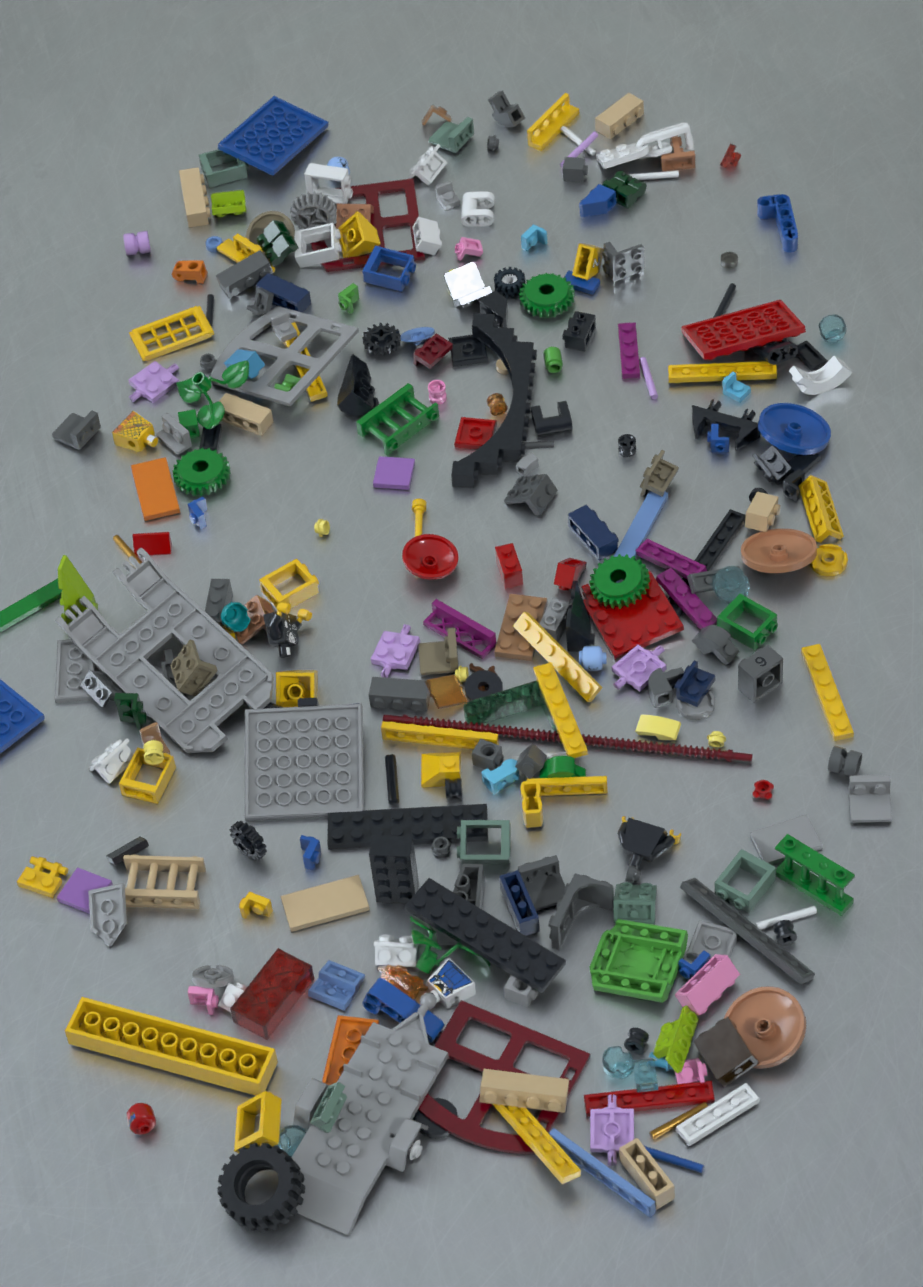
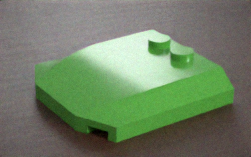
M618 919L615 922L616 925L611 930L607 929L602 934L589 968L594 991L665 1002L669 997L678 973L679 960L683 959L687 948V930Z

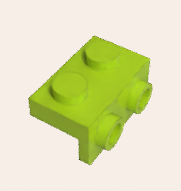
M244 190L211 193L212 215L223 217L229 213L240 215L246 212Z

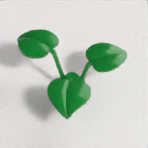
M241 361L226 368L222 374L224 381L212 378L211 376L206 377L202 372H197L193 377L177 382L178 392L185 402L195 403L200 399L201 394H204L209 401V405H204L197 414L198 423L206 429L215 427L221 422L225 413L224 405L221 402L213 403L207 393L211 389V381L222 385L227 384L231 389L239 388L248 378L249 362Z
M410 916V922H414L429 933V937L415 929L411 931L414 944L426 945L415 965L421 971L430 974L434 965L439 966L446 957L458 948L465 949L481 957L462 944L457 943L442 957L437 959L438 954L430 950L431 947L439 950L442 949L438 943L432 940L437 929L417 917ZM483 958L487 965L490 967V961Z

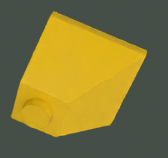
M356 212L338 228L341 234L339 242L344 258L371 253L375 246L380 245L376 228L360 212Z
M318 670L276 672L277 705L284 708L298 707L299 698H317Z
M461 752L421 754L422 788L445 787V779L456 780L461 778Z

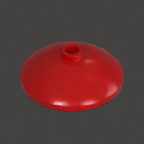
M423 534L410 539L405 544L402 552V560L406 569L413 575L428 580L441 579L450 575L456 569L459 558L458 551L453 543L435 534Z

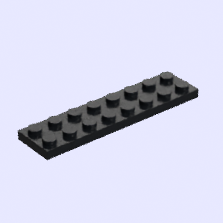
M487 804L328 813V850L370 847L372 835L413 836L414 845L432 844L437 837H445L450 843L461 842V839L457 838V827L461 826V820H488ZM467 828V842L488 841V828Z
M431 878L425 881L405 905V910L540 993L546 990L566 965V960Z

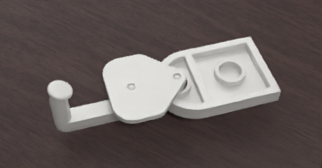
M682 122L644 134L637 143L621 144L616 149L601 151L600 154L596 155L597 160L604 169L642 157H657L672 151L671 145L668 142H661V140L683 133L686 140L685 149L695 150L690 126L688 123ZM657 142V144L648 146V143Z

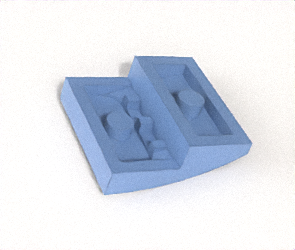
M328 960L319 971L318 979L308 990V996L345 1011L362 985L365 974Z

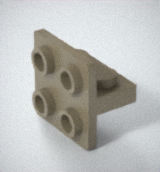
M661 450L659 455H654L651 461L652 466L650 468L647 467L643 474L644 479L640 485V488H642L640 495L643 497L648 490L663 497L679 470L678 466L663 460L664 450Z

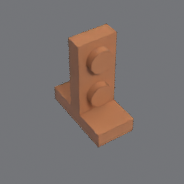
M681 136L671 137L672 153L661 155L662 172L695 168V151L684 152L683 148H680L682 146Z

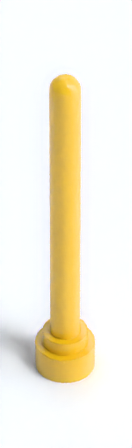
M414 499L412 501V511L415 514V537L422 535V520L427 504L424 499Z

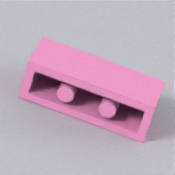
M715 954L675 996L682 1007L687 1005L696 1015H702L708 1010V1006L721 997V993L726 988L731 987L735 983V979L740 973L728 955Z

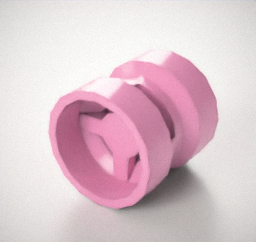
M433 380L428 384L429 401L432 404L436 402L438 405H441L447 399L446 387L443 381Z

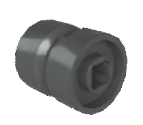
M834 746L828 762V771L835 773L843 771L846 776H857L862 762V753L853 750L847 752L846 748Z

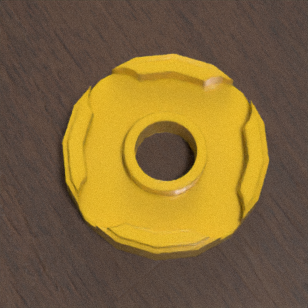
M823 544L817 548V556L810 563V566L819 575L826 577L836 576L846 569L848 557L847 553L840 546ZM831 558L833 561L827 562L825 559Z

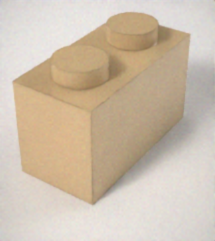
M757 492L746 511L745 527L767 532L769 526L774 524L775 515L778 516L780 512L779 497Z

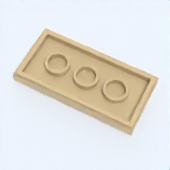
M359 875L280 896L291 932L370 910Z

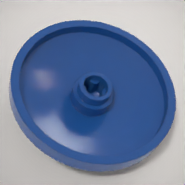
M777 403L770 405L761 412L758 421L761 435L770 444L793 454L810 455L818 453L827 447L831 437L830 427L822 416L807 407L797 404Z

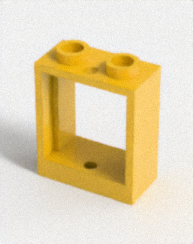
M297 558L259 579L261 592L276 609L277 605L281 602L289 603L292 606L291 608L319 593L317 577L311 575L307 566L304 563L301 564ZM296 574H299L306 582L285 595H282L275 587Z
M137 747L119 782L121 794L158 804L176 769L174 757L163 753L164 760L160 764L150 765L144 761V749ZM143 764L164 769L155 786L134 781Z
M264 1091L237 1106L234 1152L239 1154L238 1150L245 1147L249 1149L250 1144L257 1143L260 1147L262 1143H269L271 1146L279 1144L281 1098L273 1095L271 1092ZM260 1114L259 1131L254 1133L255 1116Z

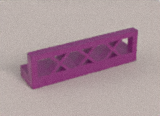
M438 599L431 603L432 613L423 621V625L443 637L448 636L445 628L453 627L457 629V645L482 660L496 646L495 632ZM438 618L442 621V624H433L431 622ZM469 636L472 638V641L464 642L460 640V637ZM475 645H484L486 648L481 652L475 648Z

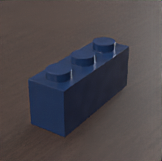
M267 273L256 284V290L257 288H263L274 294L272 304L277 307L280 306L303 313L311 305L310 291L278 276Z
M587 504L568 514V526L599 561L617 551L619 542L617 535L608 529L607 524L601 521L597 513L591 510Z
M519 870L500 875V890L518 932L525 936L540 932L538 914Z

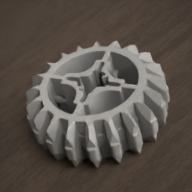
M315 191L313 194L307 192L306 195L301 193V196L296 197L291 205V218L294 225H298L299 229L334 223L336 206L332 199H329L328 195L323 196L322 192L320 194H316Z

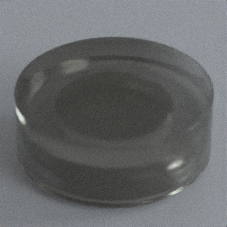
M725 252L721 255V265L723 267L733 268L738 264L736 253Z

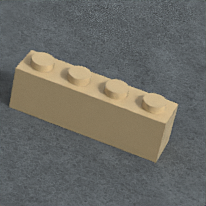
M199 167L179 170L189 228L209 224L208 217H211L209 207H206L209 206L208 198L204 196L207 195L206 186L202 185L205 183L204 175L200 174Z
M484 1069L480 1086V1102L565 1113L569 1079Z

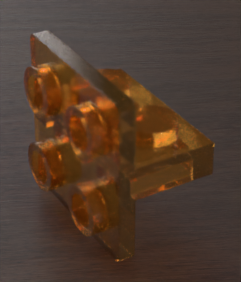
M387 964V966H378L377 968L382 973L380 978L385 979L413 1000L416 999L419 991L428 990V986L423 984V979L415 975L411 976L407 973L408 969L401 965L392 966Z

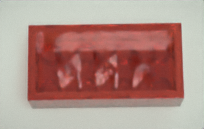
M277 948L230 1008L233 1022L268 1040L314 981L312 965Z

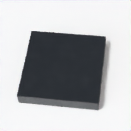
M472 335L448 338L449 342L453 344V348L450 350L453 367L488 362L486 346L479 339L472 338Z

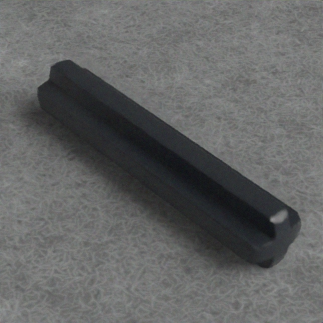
M387 754L385 756L388 801L390 805L399 804L396 757L394 754Z

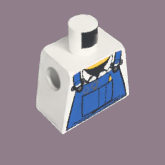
M450 958L427 980L428 991L434 994L437 1002H440L446 1009L476 994L475 982Z

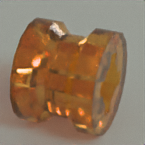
M500 393L492 394L486 400L490 412L494 416H500L508 409L507 404L504 402V397Z

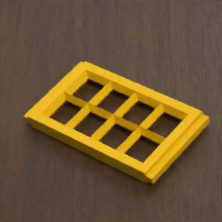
M194 306L129 332L143 361L152 360L215 335L200 306ZM194 315L196 322L186 325L183 319ZM180 321L183 327L172 330L169 324ZM166 326L168 332L158 336L155 330ZM200 326L202 332L192 336L189 329ZM151 331L154 338L144 341L141 335ZM185 331L188 337L178 341L175 335ZM168 337L173 339L174 343L163 346L161 340ZM157 342L160 348L149 352L146 345Z

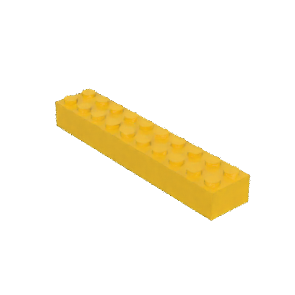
M81 997L65 1029L70 1045L256 1096L266 1090L278 1063L274 1048Z

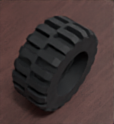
M254 1143L250 1144L249 1149L245 1147L238 1150L240 1153L236 1156L232 1154L229 1157L231 1160L229 1164L224 1163L222 1167L224 1173L219 1175L218 1178L221 1186L217 1188L218 1195L221 1197L219 1201L230 1217L249 1230L255 1231L257 1229L260 1232H266L267 1227L271 1230L278 1229V1224H287L289 1222L288 1218L291 1215L295 1216L298 1210L296 1207L298 1205L301 1206L304 1199L301 1197V1194L305 1193V1186L302 1184L305 1179L304 1175L300 1172L301 1168L281 1148L275 1145L271 1146L269 1143H262L261 1147ZM274 1170L278 1174V1186L274 1195L262 1204H248L245 1200V1189L249 1180L260 1171Z

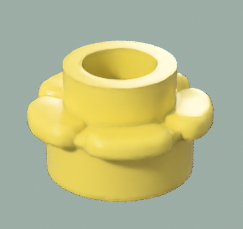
M318 519L314 525V530L320 537L329 534L330 524L328 520Z
M460 665L455 670L456 681H459L460 684L466 682V679L469 677L468 668Z
M713 731L707 736L708 744L715 748L723 747L724 742H726V737L719 731Z

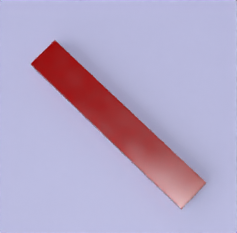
M712 1081L584 1095L586 1117H590V1109L608 1107V1095H611L612 1102L613 1095L617 1096L616 1107L634 1109V1112L700 1105L704 1102L706 1104L715 1103Z

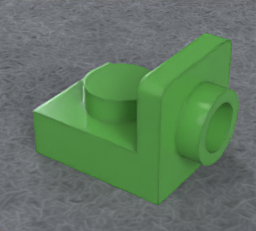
M354 283L338 293L340 308L350 314L353 313V303L359 299L358 286Z
M286 374L282 383H275L274 388L288 392L301 378Z

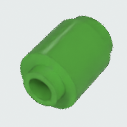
M548 347L543 352L545 368L550 373H558L563 366L561 351L557 347Z

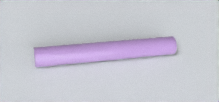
M594 131L568 157L576 158L599 136L598 133ZM564 160L560 163V166H561L562 168H563Z
M641 357L639 362L651 399H657L658 394L645 357Z

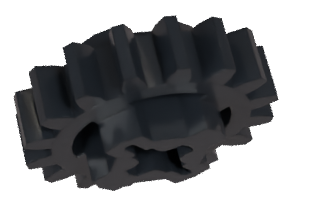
M382 323L379 326L373 324V328L368 327L367 332L363 333L364 348L368 349L369 353L374 351L375 355L381 353L384 356L385 352L391 354L390 350L396 351V346H400L401 335L399 334V329H395L394 325L389 327V323L385 326Z
M237 821L231 826V829H229L231 832L230 836L234 838V845L237 846L243 855H248L249 859L253 858L254 861L260 860L266 855L267 850L265 848L267 846L263 843L264 839L253 826H249L248 823H243L242 821Z

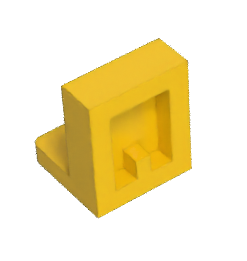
M250 891L245 898L241 899L239 904L241 916L245 919L251 910L258 915L263 914L268 917L273 911L270 899Z

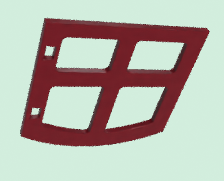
M413 178L350 186L353 189L352 198L365 197L366 204H371L374 207L373 214H371V224L377 230L380 240L379 247L385 248L383 229L409 226L413 248L398 252L414 255V261L425 260V254L420 251L417 252L415 246L413 225L419 217ZM405 192L408 213L406 215L381 217L378 196L380 194ZM325 240L310 243L313 251L328 248ZM370 255L339 258V260L321 263L320 265L326 272L364 268ZM346 262H354V264H346V265H344L343 263H346ZM381 262V263H380V265H387V264H389V263H385V262Z
M462 1000L434 1046L448 1052V1059L481 1072L484 1069L529 1074L515 1068L514 1064L525 1044L530 1043L569 1060L560 1078L569 1079L565 1077L569 1069L576 1071L572 1079H569L568 1097L591 1056L588 1052ZM469 1020H475L511 1036L499 1059L490 1058L456 1043ZM428 1093L418 1108V1111L430 1121L463 1141L499 1152L536 1155L519 1135L497 1132L480 1126L492 1105L491 1103L480 1102V1094L465 1119H461L445 1109ZM542 1110L537 1121L547 1124L545 1130L549 1133L560 1112Z

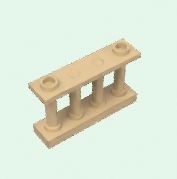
M124 855L123 859L126 870H130L127 887L125 888L126 907L200 908L199 894L194 889L197 872H206L203 857ZM138 870L149 871L146 889H134ZM157 871H169L165 890L154 889ZM177 872H189L186 890H174Z

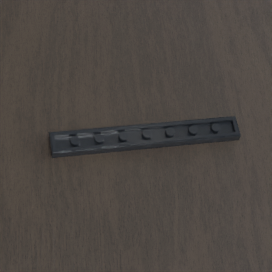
M730 509L694 561L705 565L707 571H711L745 523L746 515ZM682 578V580H683V581L689 586V588H690V585H689L688 580L685 579V578ZM669 596L668 601L678 617H680L684 611Z

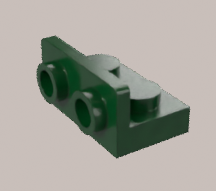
M115 693L114 700L120 721L127 723L135 722L137 731L142 729L143 724H146V712H143V701H140L139 694Z

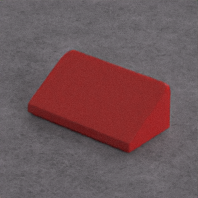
M169 532L132 534L134 553L137 556V550L143 548L149 555L171 554L172 542Z

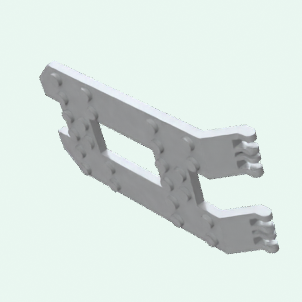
M143 548L137 550V554L140 558L144 559L142 563L139 564L133 556H130L128 559L136 567L135 569L127 561H124L122 565L130 572L125 576L119 568L112 572L135 600L147 610L143 616L123 633L119 634L106 622L93 604L83 596L79 599V602L87 608L83 613L73 604L71 608L78 617L76 618L68 609L65 611V614L72 622L67 625L62 617H58L55 622L64 630L78 649L124 693H138L140 701H143V712H146L154 722H157L159 727L186 753L214 752L228 739L217 726L244 703L251 709H263L272 701L274 677L267 668L174 584ZM173 636L183 645H186L190 639L194 640L200 660L216 665L218 670L215 674L217 678L191 701L146 660Z

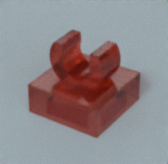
M730 143L720 163L721 166L726 168L728 163L732 166L737 165L741 158L740 153L734 152L737 146Z

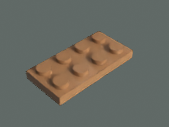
M510 594L494 651L495 657L533 661L535 648L513 625L523 612H528L540 623L546 611L547 598Z

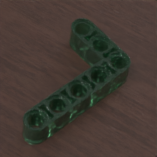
M537 680L469 701L463 707L464 719L467 721V724L478 722V725H481V723L485 724L542 706L551 728L557 732Z

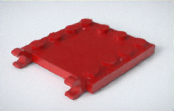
M649 571V589H645L646 595L642 594V599H637L635 601L636 604L631 603L629 607L622 606L621 609L618 606L612 609L610 605L604 607L603 602L599 604L598 600L594 599L589 584L581 586L582 594L585 598L583 601L586 611L614 660L625 656L637 645L644 648L684 630V625L651 571Z

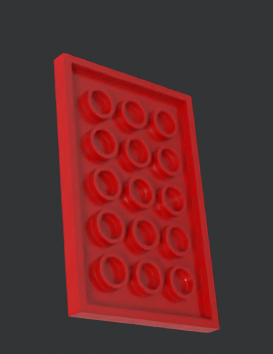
M781 299L681 326L682 334L704 360H713L718 356L730 355L740 350L745 351L754 346H764L766 343L778 342L787 337H797L806 332L805 325Z

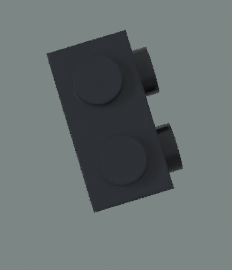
M575 311L573 317L569 318L567 330L563 332L562 339L565 340V348L586 351L596 329L595 315Z

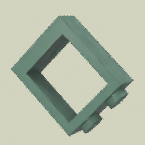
M219 149L199 154L200 166L209 188L248 178L247 171L249 166L248 163ZM236 161L238 166L213 172L211 167Z
M461 820V826L457 827V838L461 839V845L457 846V858H460L462 864H510V820ZM467 828H501V855H466Z
M741 849L715 881V894L721 899L732 903L736 908L750 913L776 880V867ZM739 868L760 878V881L748 895L727 885Z

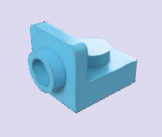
M533 224L522 234L521 248L526 251L534 246L537 241L546 245L548 243L547 231Z
M735 372L726 376L722 381L723 394L739 403L751 393V387L736 380Z

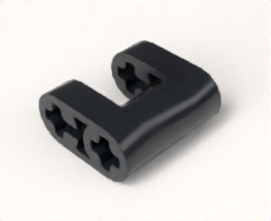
M786 338L779 341V344H775L777 342L773 341L771 342L772 344L766 343L764 346L753 347L756 354L772 365L792 359L798 353L797 345L792 341H787Z
M567 401L557 402L558 416L543 418L540 405L531 407L532 421L537 436L573 429Z

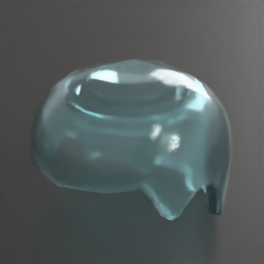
M836 314L824 317L819 323L820 335L823 340L829 343H836L842 340L847 332L844 319Z
M614 1046L604 1051L602 1066L608 1076L615 1079H625L633 1073L635 1061L630 1052L625 1053L620 1046Z
M298 1125L283 1127L280 1129L279 1144L276 1146L292 1157L306 1134L305 1129Z

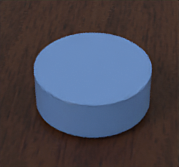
M218 236L209 237L205 242L206 249L210 252H218L217 247L223 243L222 239Z

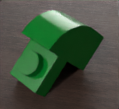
M556 756L544 763L543 768L540 770V778L586 777V769L576 765L573 757Z

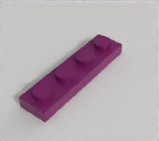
M636 322L618 323L622 379L640 378Z
M646 539L636 549L637 556L666 570L672 568L679 576L687 580L689 574L707 571L705 565L649 539Z
M672 568L656 576V581L700 630L709 625H717L716 616L696 594H692L689 586Z

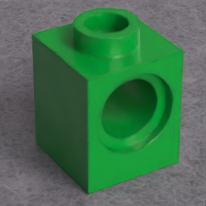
M196 409L178 412L179 423L189 431L190 438L200 437Z

